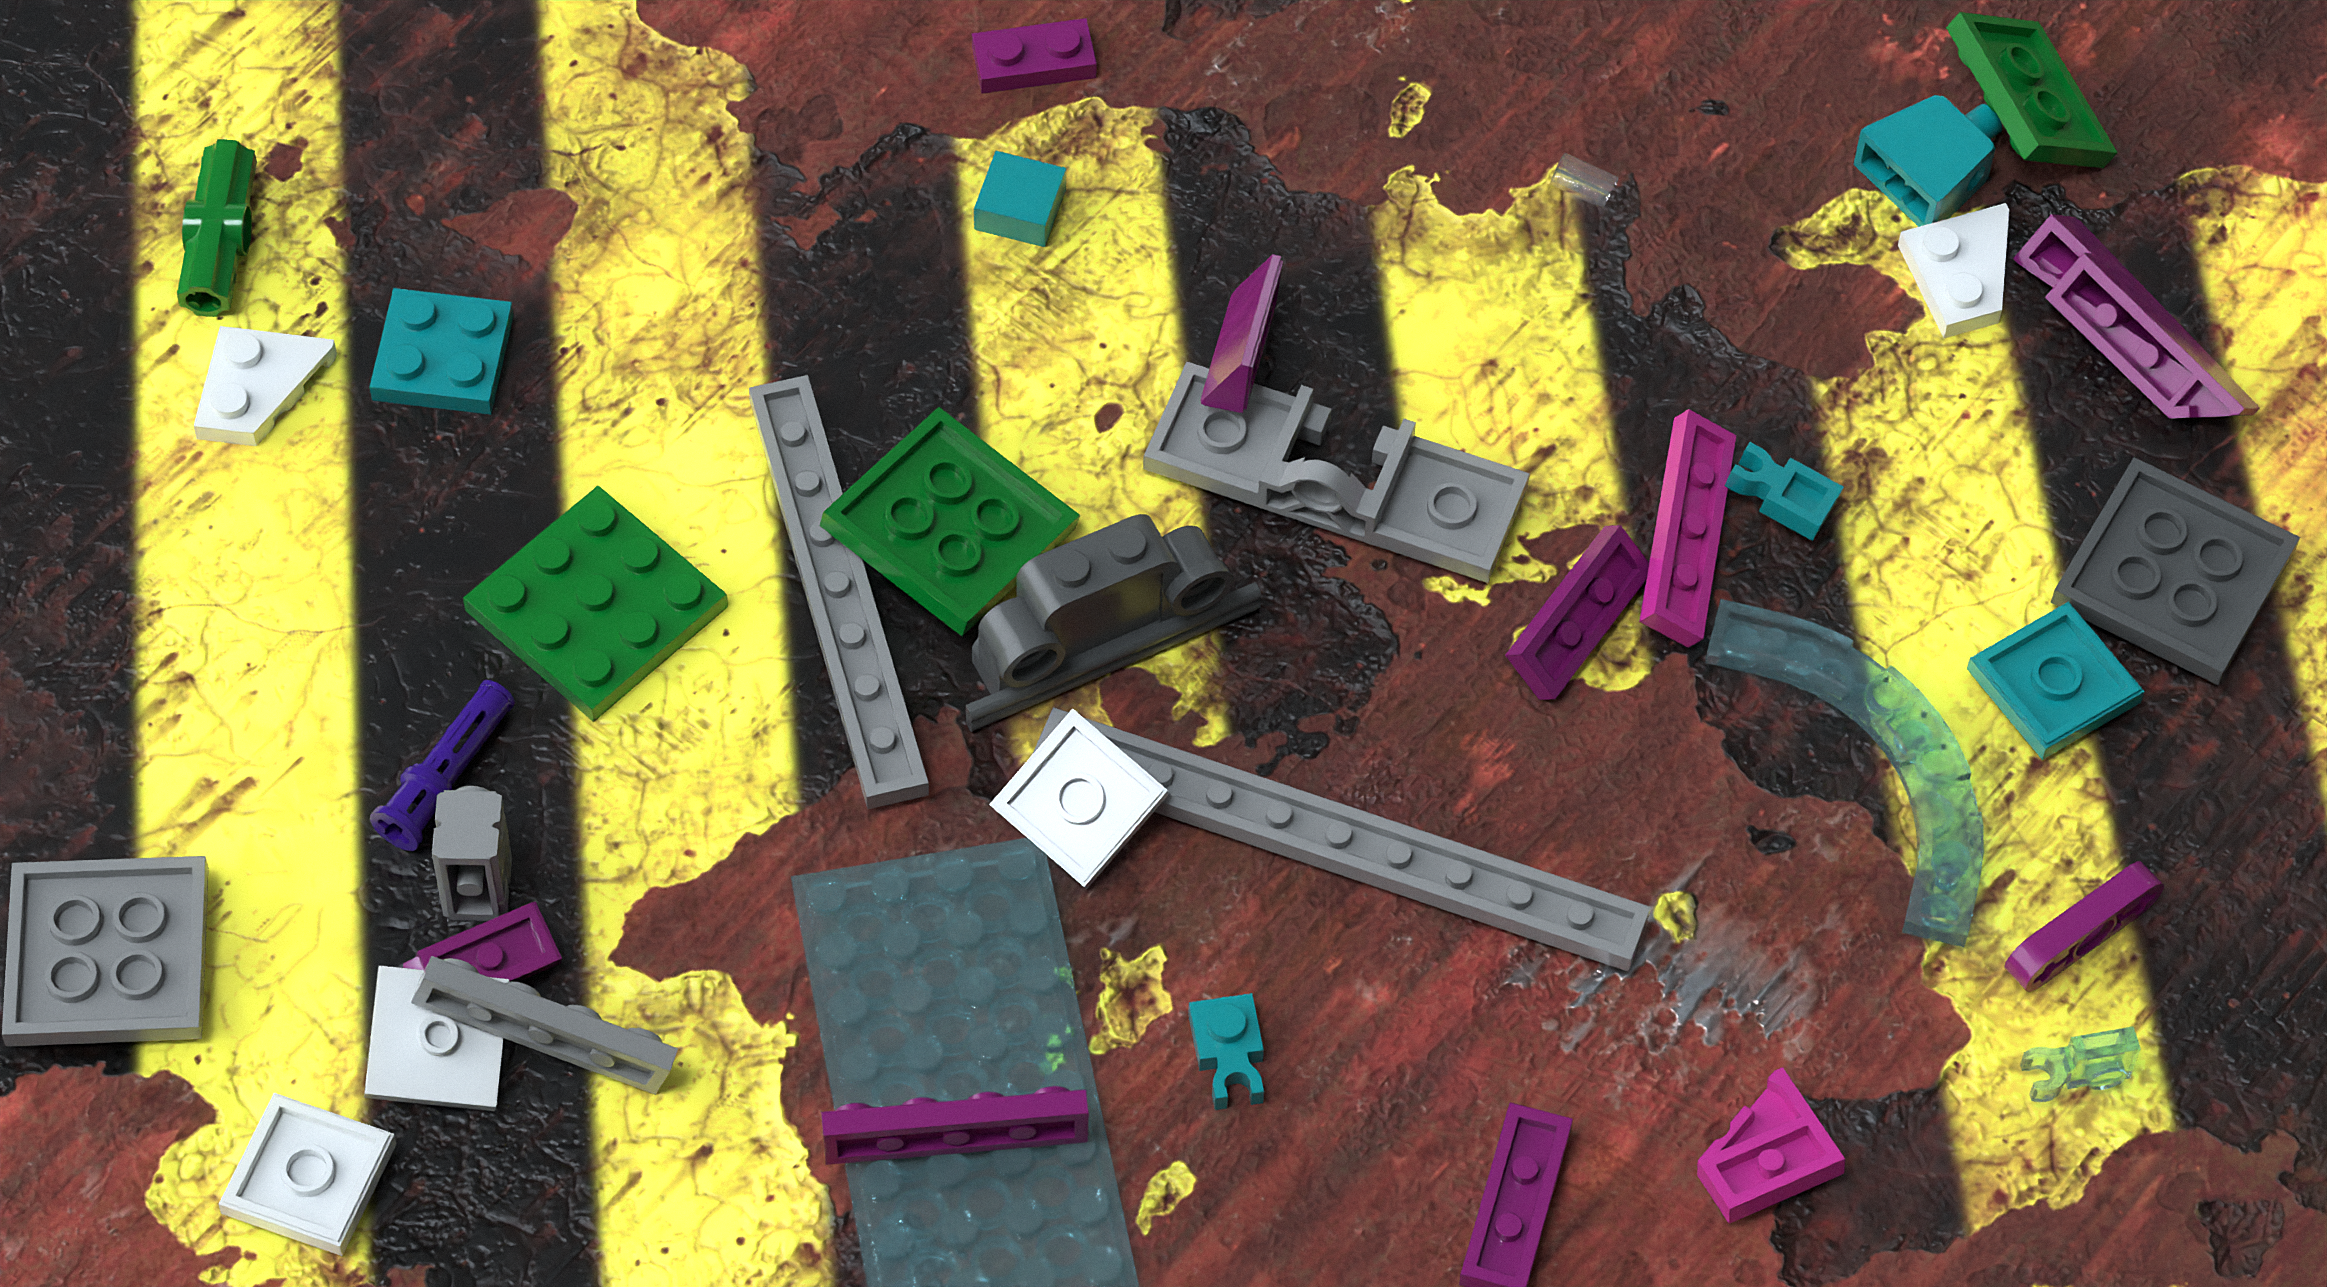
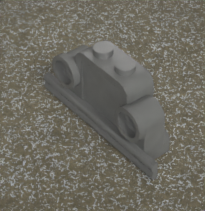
M1146 514L1128 517L1040 554L1025 563L1017 574V597L998 604L980 621L978 639L972 646V662L991 695L966 705V725L969 731L973 732L1261 608V591L1256 582L1228 593L1233 586V575L1225 562L1219 560L1199 527H1180L1162 537L1151 517Z

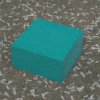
M995 151L974 206V230L1045 247L1066 192L1067 168Z

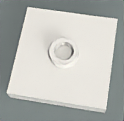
M1072 709L989 805L1087 889L1170 792Z
M379 966L364 1098L495 1111L503 1037L412 1004L413 995L424 970ZM492 978L503 983L509 982V979Z
M273 1093L218 1204L220 1212L225 1216L343 1256L396 1146L395 1135Z

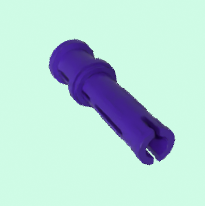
M484 680L478 687V691L446 729L444 735L421 764L416 763L403 771L400 776L401 786L386 806L380 805L374 809L370 815V822L377 833L387 842L406 851H414L419 847L423 840L421 832L435 815L437 794L444 792V790H453V784L481 750L505 714L514 707V697L505 687L492 680ZM475 723L477 725L476 729L460 750L454 753L453 748L471 724ZM411 803H413L416 805V807L413 810V812L409 814L407 812V809L411 805Z

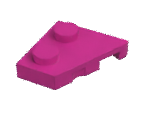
M1782 1067L1775 1070L1768 1077L1767 1089L1751 1108L1744 1106L1730 1122L1728 1133L1724 1137L1716 1139L1699 1158L1697 1176L1730 1224L1844 1174L1845 1158Z

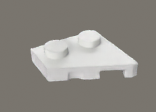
M2006 203L1905 230L1900 233L1898 247L1943 338L1999 323L2003 304L2009 208Z
M220 326L194 422L196 439L257 446L275 427L277 417L283 412L290 410L305 394L303 385L321 365L329 368L335 361L337 354L335 341L333 339Z

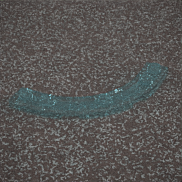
M1720 599L1705 663L1768 677L1808 691L1838 708L1872 737L1886 754L1901 779L1913 811L1916 828L1917 859L1902 933L1965 947L1981 876L1984 854L1982 813L1978 812L1977 800L1970 781L1972 773L1957 739L1940 713L1924 694L1892 665L1886 669L1869 656L1852 647L1854 641L1811 621Z

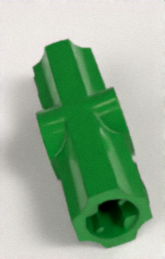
M217 139L215 144L204 147L195 200L188 199L184 208L182 242L185 253L177 298L179 306L193 311L196 316L217 317L220 312L230 310L234 286L237 280L240 256H247L250 248L252 235L250 198L257 160L255 150L244 147L237 140Z

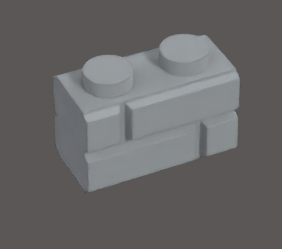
M464 786L457 790H444V792L437 794L436 828H434L432 858L443 916L448 917L449 920L489 921L508 913V884L511 879L512 854L502 795L497 794L496 791H489L479 786Z

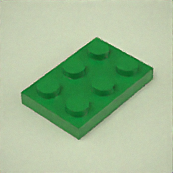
M1959 12L1949 23L1946 29L1958 47L1959 58L1971 69L1984 91L1983 97L1985 102L1997 113L2010 135L2012 148L2024 160L2104 168L2118 153L2040 22Z

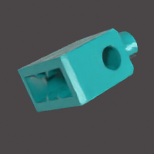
M1934 95L1861 129L1853 165L1918 227L1946 220L1982 187L1988 179L1996 150L1991 139L2002 132V123L1997 113L1987 104H1980L1964 115L1947 98Z

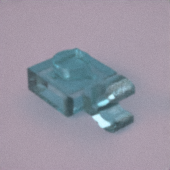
M2132 1026L2071 1037L2066 1047L2031 1048L2024 1052L2020 1067L2022 1071L2041 1069L2049 1074L2050 1079L2033 1082L2029 1093L2031 1101L2048 1102L2055 1099L2061 1093L2065 1083L2068 1089L2089 1086L2093 1090L2109 1089L2121 1084L2125 1079L2131 1077L2141 1048Z

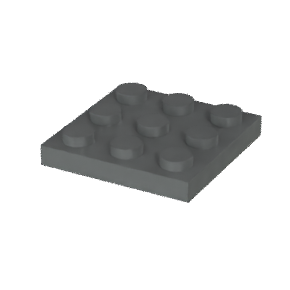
M2134 457L2056 586L2051 603L2059 607L2069 601L2084 620L2219 685L2296 551L2300 537Z

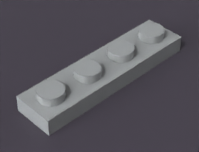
M431 956L419 979L411 1001L412 1004L655 1095L670 1073L678 1050L676 1047L663 1043L662 1039L651 1031L642 1028H622L602 1020L600 1015L590 1008L581 1005L564 1006L540 997L539 992L529 985L520 982L503 983L479 974L473 965L459 959L448 958L442 960Z

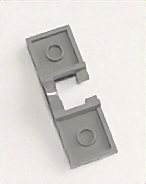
M1186 362L1143 456L1144 470L1489 583L1527 491L1530 473L1415 436L1416 422L1403 419L1399 430L1383 426L1373 448L1372 463L1381 465L1383 468L1374 489L1371 490L1366 488L1352 472L1349 477L1343 470L1329 462L1321 460L1305 461V457L1287 462L1297 438L1321 445L1331 422L1332 409L1313 403L1314 389L1301 385L1297 396L1294 397L1254 383L1247 410L1244 409L1243 413L1209 407L1201 404L1200 401L1209 368Z

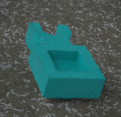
M1749 442L1738 464L1753 472H1749L1735 464L1725 483V487L1738 494L1757 496L1763 499L1764 502L1759 512L1812 541L1844 488L1842 485L1791 457L1783 468L1776 464L1764 449L1752 442Z
M1253 994L1189 1002L1188 1017L1199 1071L1216 1069L1212 1087L1214 1109H1227L1228 1094L1226 1088L1232 1084H1242L1249 1090L1251 1105L1263 1103L1264 1088L1262 1078L1256 1068L1251 1065L1252 1063L1263 1062L1264 1054Z

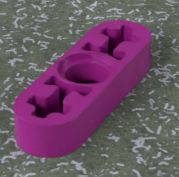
M2137 861L2129 865L2025 939L2008 957L2004 968L2027 992L2040 988L2142 915L2159 898L2164 889V884L2143 862Z

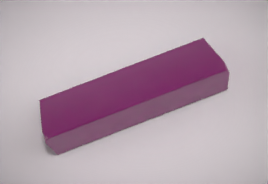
M1272 254L1232 293L1200 399L1201 404L1243 413L1244 409L1247 410L1277 305L1283 266L1281 256Z

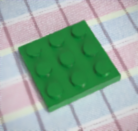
M938 407L823 512L819 526L955 632L963 636L1017 585V574L1025 563L1040 554L1055 549L1076 529L1080 514Z
M599 485L463 597L464 608L469 615L593 722L728 607L727 594Z

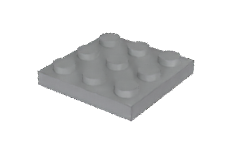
M206 856L12 863L2 1037L5 1046L202 1039L209 876Z

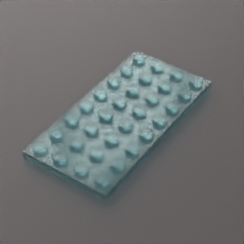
M1022 838L791 876L793 898L833 1111L851 1103H864L872 1107L897 1106L910 1099L920 1097L933 1098L938 1102L967 1100L972 1095L982 1092H997L1004 1096L1033 1094L1041 1088L1050 1086L1065 1087L1070 1091L1086 1089L1089 1112L1087 1143L843 1163L866 1286L1139 1287L1046 853L1030 839Z

